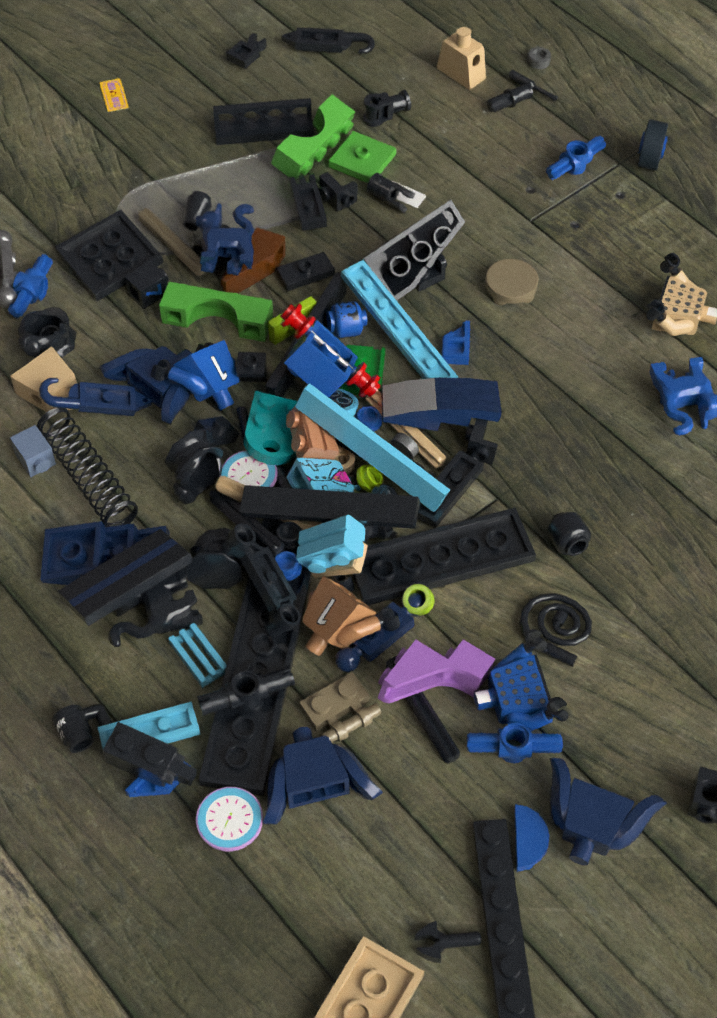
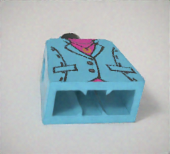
M297 458L286 477L291 487L295 489L353 492V489L360 491L361 489L357 483V475L347 476L341 463L337 460Z

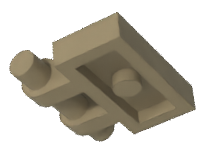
M353 672L299 702L301 711L316 732L328 726L329 730L322 733L321 736L329 737L332 743L336 740L339 742L348 738V733L360 726L363 728L373 723L372 719L382 714L380 707L376 703L367 708L362 706L370 701V695ZM350 712L354 715L343 722L338 720Z

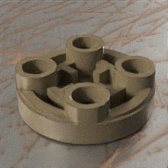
M503 259L489 267L486 273L485 286L488 293L493 297V302L497 305L529 303L534 299L539 277L537 271L529 263L519 259Z

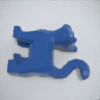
M702 357L690 358L689 372L685 373V376L675 377L674 370H669L665 374L664 371L667 369V366L664 362L653 363L650 366L649 373L653 385L660 392V403L664 407L665 413L670 419L682 423V425L673 429L676 435H685L694 426L692 418L687 413L677 410L679 408L698 405L703 429L707 428L708 420L717 418V394L713 393L710 380L702 372L704 363Z

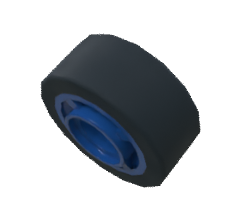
M648 120L646 132L643 131L638 154H640L638 167L651 170L658 169L660 158L663 159L668 136H666L668 123Z

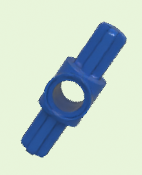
M598 136L587 143L578 140L569 142L566 146V151L560 154L559 160L546 168L548 178L551 180L557 179L566 172L573 175L583 173L586 170V164L593 160V155L606 147L604 138Z
M46 254L39 256L32 268L26 269L25 272L20 271L15 276L13 289L17 293V298L8 308V313L13 315L14 318L18 319L23 316L29 304H34L36 300L42 301L45 298L48 289L46 275L53 264V260Z
M510 723L504 728H498L497 733L467 734L466 747L468 752L497 753L498 758H502L506 762L519 763L525 758H531L532 753L562 752L563 739L560 734H532L531 729H527L524 725ZM516 740L521 745L512 746L507 741Z

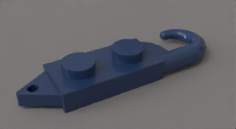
M48 378L41 383L39 388L40 397L49 406L78 409V412L134 416L137 411L151 406L153 402L150 398L137 392L134 386L79 382L70 388L68 397H58L51 395L48 392V387L51 384L58 383L59 379Z

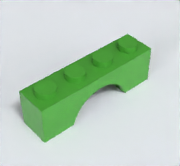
M331 95L318 107L312 123L318 135L304 138L290 134L276 148L271 164L288 177H294L295 180L302 174L306 176L311 170L315 161L320 162L325 156L329 147L334 148L341 135L349 133L354 125L352 119L355 111L334 95Z
M174 282L168 283L159 304L161 320L164 324L188 328L198 319L218 316L231 321L236 326L240 338L262 342L266 341L269 332L268 321L273 319L272 300Z

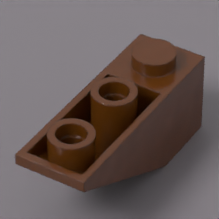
M256 227L251 240L254 249L252 269H247V266L244 264L238 275L227 274V271H225L221 278L223 291L238 294L273 274L286 255L285 236Z

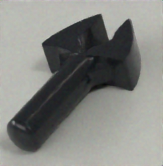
M437 921L427 924L415 934V941L431 939L435 942L432 947L416 948L417 955L435 963H441V953L447 948L479 946L481 944V934L478 931L443 934L437 930Z

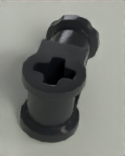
M402 90L399 91V94L389 96L387 92L366 95L363 103L366 107L363 121L368 126L377 127L385 121L393 119V113L411 110V100L408 92Z

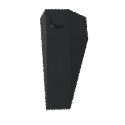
M449 200L374 249L359 261L364 260L397 301L415 289L421 278L431 268L437 257L447 247L465 221L452 200Z

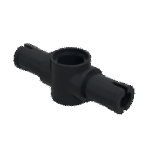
M289 666L264 675L261 673L255 674L247 670L236 673L231 683L225 684L224 688L197 696L203 716L231 707V709L239 708L243 711L257 708L261 699L269 697V693L295 686L293 674L290 673L291 669ZM246 688L252 689V691L249 693L240 692L241 690Z

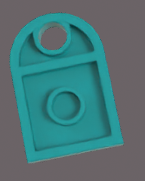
M255 391L243 439L245 449L253 458L270 465H283L297 457L296 451L292 450L291 443L293 438L290 428L286 425V417L298 401ZM264 448H272L277 452H268Z

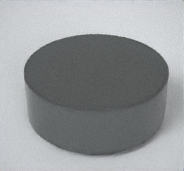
M534 47L528 51L527 63L530 67L544 69L550 65L551 53L548 49Z
M397 433L390 441L393 447L408 458L413 459L419 452L416 442L404 433Z

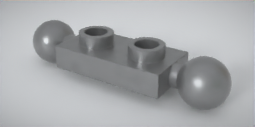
M0 230V306L3 308H9L17 298L16 291L12 289L15 276L17 275V272L13 271L16 254L11 249L12 236L6 230Z

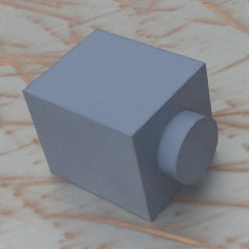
M36 425L10 437L14 453L30 477L43 473L56 465L52 447Z

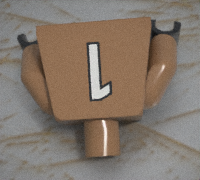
M345 575L333 576V580L323 576L317 588L308 595L307 609L302 617L303 623L314 631L305 647L312 653L321 656L328 644L341 649L348 647L364 636L381 630V626L386 631H395L400 626L399 617L394 616L393 609L385 607L380 611V617L377 618L375 616L377 612L351 593L355 588L351 577L345 578Z

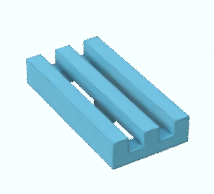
M192 623L189 625L190 629L186 631L182 629L179 631L178 636L172 635L168 640L169 644L203 688L224 675L227 665L198 626ZM191 637H195V639L198 641L201 647L205 650V652L217 666L218 670L215 671V669L212 667V665L209 663V661L206 659V657L203 655V653L200 651V649L197 647V645L194 643ZM185 642L208 672V676L205 677L181 646V643Z

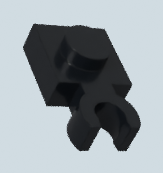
M253 33L249 36L248 42L240 40L226 52L227 60L246 69L260 57V51L266 49V38L257 41V34Z

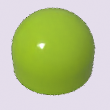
M414 584L406 589L402 601L408 612L422 616L432 610L435 599L428 587L422 584ZM412 593H420L425 597V602L420 607H412L408 602L409 596Z

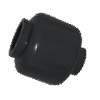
M575 512L556 514L547 528V535L550 541L562 555L576 556L583 553L589 546L591 532L581 516Z

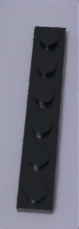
M506 819L474 821L472 828L498 1018H535Z

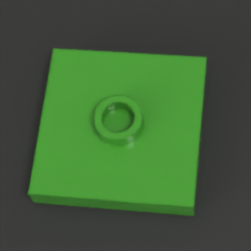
M353 131L330 158L329 167L368 183L375 173L381 174L396 155V148Z

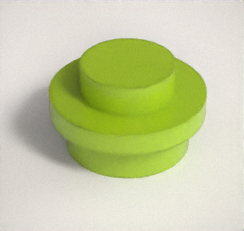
M371 464L362 465L357 469V483L363 490L371 493L375 486L383 483L382 473Z

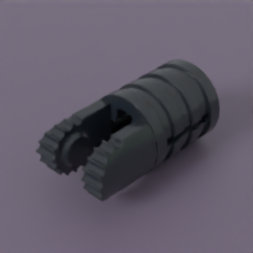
M375 173L370 178L366 188L368 194L379 198L402 213H405L408 208L401 202L395 201L399 192L407 198L413 199L415 193L387 179L380 173Z

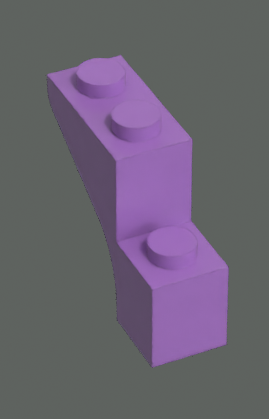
M415 640L409 649L405 647L401 649L394 661L396 664L394 668L390 669L387 667L378 681V684L381 685L378 699L385 703H392L437 686L453 687L473 697L474 692L478 691L488 677L495 658L465 640H462L456 649L450 647L445 656Z

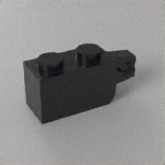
M117 722L102 750L106 763L160 787H165L166 783L172 785L174 780L191 786L197 775L195 768L183 763L185 757L178 753L176 747L120 722Z

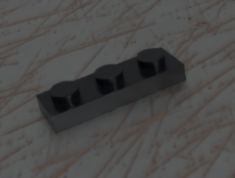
M459 450L436 478L450 489L447 496L435 512L420 502L417 519L436 528L483 471L484 463Z

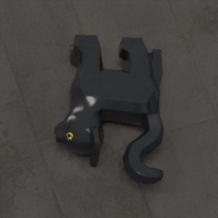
M185 568L180 569L117 608L116 614L117 617H120L139 604H144L148 622L144 627H139L132 622H119L113 625L108 633L110 644L114 647H119L121 645L120 635L124 632L140 639L153 634L167 633L172 630H186L190 628L189 625L195 623L197 626L203 624V618L198 609H191L197 603L193 590L186 591L184 597L179 600H174L172 597L173 594L188 587L186 580L188 576Z

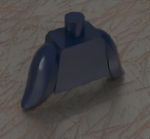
M164 346L155 350L148 348L137 349L99 367L105 378L115 381H127L139 393L153 400V403L161 409L162 422L170 425L191 395L187 388L169 380L168 376L163 381H158L151 376L153 365H158L160 360L165 359L170 362V368L174 367L173 364L192 354L187 349H184L177 355Z
M300 727L292 733L294 743L283 747L284 756L276 759L271 767L267 788V809L263 824L276 825L281 820L285 812L287 799L289 809L350 794V789L358 796L367 800H373L383 792L371 780L359 760L348 748L340 744H332L327 736L313 738L309 727Z
M550 758L552 769L550 792L551 816L555 825L563 831L562 839L573 844L569 859L579 865L587 866L593 852L606 856L609 850L619 851L629 846L638 838L654 814L667 804L658 795H652L643 799L632 809L635 801L574 778L571 786L570 772L566 762L562 758Z

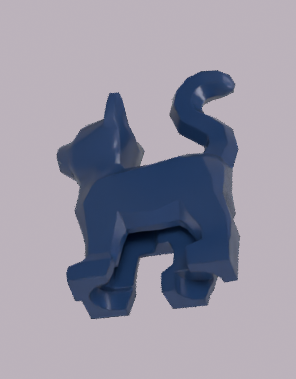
M221 203L217 204L214 211H206L203 215L196 216L195 225L202 232V249L204 251L201 252L200 257L201 271L213 273L218 256L231 259L227 262V274L238 275L244 264L247 266V269H252L254 249L251 240L254 228L253 224L243 216L244 214H252L254 212V208L251 205L242 204L233 211L232 216L235 222L242 228H220L222 225Z

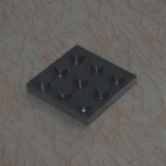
M121 209L55 246L59 257L96 301L125 286V276L147 262L151 261L156 267L164 263L162 255Z

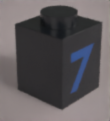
M151 261L125 276L128 295L143 309L163 297L168 285L167 282L169 281L166 272L162 268H157Z

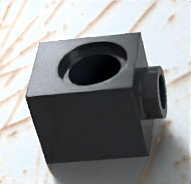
M700 766L694 779L687 815L695 817L698 821L706 824L717 823V771ZM703 795L712 796L716 802L707 801Z

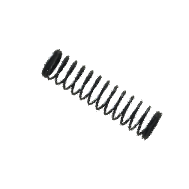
M61 407L44 413L37 423L38 429L47 442L52 441L49 445L52 447L56 458L62 463L64 469L67 470L68 475L72 477L73 482L78 485V489L83 493L86 500H89L90 506L100 516V520L105 527H112L109 525L130 524L138 513V506L135 502L130 501V495L126 494L125 488L119 485V480L113 478L114 473L108 470L106 463L102 462L103 458L97 455V450L92 447L90 440H86V435L81 432V428L75 425L76 421L71 418L68 410ZM59 412L67 414L66 418H62L52 424L47 433L43 432V426L51 416ZM66 420L60 428L50 432L57 423ZM72 427V429L67 434L60 438H56L57 435L61 433L63 430ZM74 427H77L78 432L70 434ZM78 434L71 442L61 446L69 437ZM79 435L84 437V440L76 441ZM63 439L58 446H53L54 441ZM83 442L77 449L67 453L74 445ZM85 442L89 444V447L79 450ZM69 446L63 454L58 453L59 448ZM88 450L83 456L73 460L80 452ZM90 450L95 452L94 455L84 458ZM75 453L69 461H64L65 456ZM93 457L88 464L78 468L85 460ZM96 457L100 459L99 463L89 466ZM81 460L74 469L69 468L70 463ZM101 464L106 467L105 470L94 474L87 481L86 484L80 483L81 478L88 477L95 473L100 468ZM98 465L94 471L84 475L90 468ZM89 466L80 476H75L76 471ZM107 472L111 474V478L98 483L91 492L86 491L87 486L100 481ZM104 473L99 479L89 483L94 477ZM112 480L117 482L116 486H112L100 494L98 499H91L93 493L105 489ZM109 481L105 486L96 490L102 483ZM115 488L110 494L101 498L106 492ZM117 488L122 489L121 494H117L109 499L103 507H97L98 501L110 497L116 492ZM123 495L128 497V501L118 503ZM119 497L115 502L108 505L113 499ZM128 505L134 506L132 512L121 521L115 523L107 522L109 517L122 512ZM111 507L106 515L102 514L104 509Z

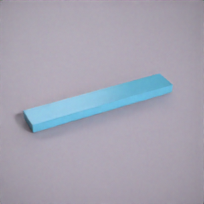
M364 260L341 271V278L422 379L458 378L456 373Z
M309 383L304 388L295 406L298 410L410 495L418 496L420 502L431 511L435 512L450 491L449 488Z

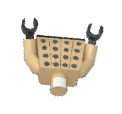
M670 253L665 256V261L661 263L660 269L664 273L670 272L671 274L670 276L667 275L660 300L654 299L647 305L649 311L646 313L648 320L653 321L652 330L664 331L670 336L696 334L699 321L715 325L717 308L704 305L707 291L690 281L681 268L677 269L680 265V258L677 254Z

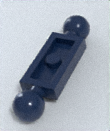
M412 593L408 598V602L412 607L417 608L424 604L425 597L420 593ZM394 602L390 603L387 607L393 609L394 616L399 617V628L395 631H386L381 626V630L364 636L350 644L352 648L345 647L340 649L335 657L337 667L343 672H352L359 666L361 656L367 661L372 662L415 626L413 617L418 616L408 612L404 605L400 608Z

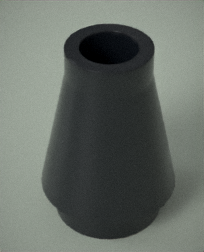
M194 191L192 195L188 196L185 220L183 222V226L186 229L196 231L198 229L195 225L196 216L203 215L211 209V198L208 194Z

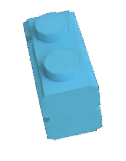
M348 514L299 531L298 544L300 546L297 548L296 559L313 573H323L326 571V568L336 565H348L351 560L363 557L364 544L362 541L365 540L366 529L364 525Z

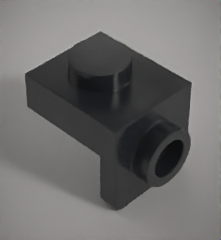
M328 172L319 176L318 189L321 199L324 202L327 201L336 212L357 202L358 184L355 181L341 186Z
M238 352L236 375L239 377V381L267 382L266 353Z
M223 416L198 420L194 430L206 429L211 432L214 439L213 447L234 443L240 434L231 425L230 421Z
M476 419L475 425L469 424L464 440L469 441L466 454L482 463L492 465L498 444L483 439L488 420Z

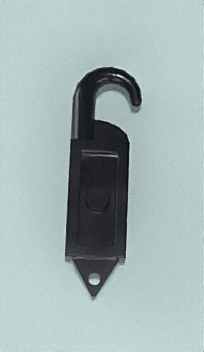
M297 27L296 31L281 35L283 42L294 46L295 50L342 53L343 50H347L351 46L352 42H364L368 46L359 49L358 53L366 54L375 47V41L370 35L359 32H344V30Z

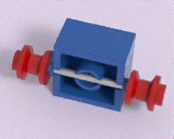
M300 303L295 307L290 304L280 315L283 319L280 325L283 327L290 325L295 330L294 337L297 339L284 361L290 373L300 377L305 383H310L328 398L343 383L348 386L355 384L360 389L358 395L361 398L366 395L369 398L373 396L381 386L378 383L380 376L377 374L370 376L365 371L367 365L364 362L357 367L354 366L358 357L316 320L314 316L306 318L301 313L302 305Z

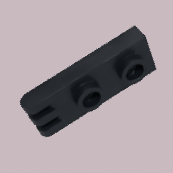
M314 173L309 174V182H306L304 175L299 176V183H296L294 177H289V184L302 231L327 227V218Z

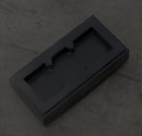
M325 252L277 267V275L287 292L334 276L335 268Z

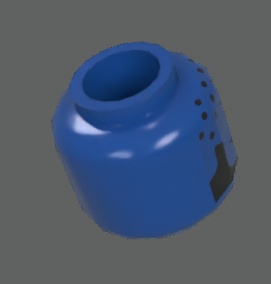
M355 301L336 303L326 313L328 330L331 333L333 332L337 338L359 336L362 333L363 326H367L366 310H361L359 304Z

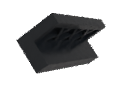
M311 98L213 106L217 145L285 140L290 134L304 138L314 136ZM306 107V114H295L292 112L296 108ZM271 110H280L282 112L278 116L268 114ZM247 112L257 113L254 118H246L244 116ZM219 114H231L233 116L230 120L219 121Z

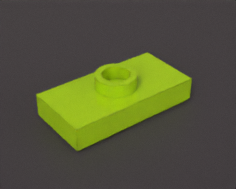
M310 296L300 302L302 305L301 313L306 318H308L317 301ZM281 314L268 321L269 340L274 345L295 333V330L290 325L285 327L280 325L283 320L280 317Z

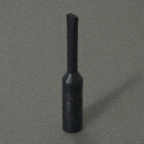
M511 70L509 72L508 78L518 84L529 83L532 89L551 100L556 101L558 99V96L540 88L533 80L517 71Z

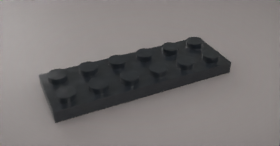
M511 508L368 545L361 573L353 574L362 601L369 606L402 597L406 589L414 584H422L429 589L534 562L536 553L516 508Z

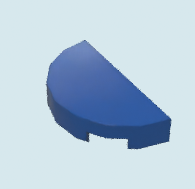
M515 804L516 872L529 870L533 868V865L541 861L547 853L550 835L547 824L539 813L527 806Z

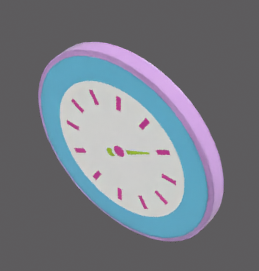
M247 450L232 455L225 461L222 466L221 476H226L244 485L273 487L277 481L278 472L276 465L262 463L253 458Z
M238 787L217 789L206 796L201 802L196 815L197 829L205 843L220 851L243 849L250 845L261 831L263 825L261 805L257 798L245 789Z

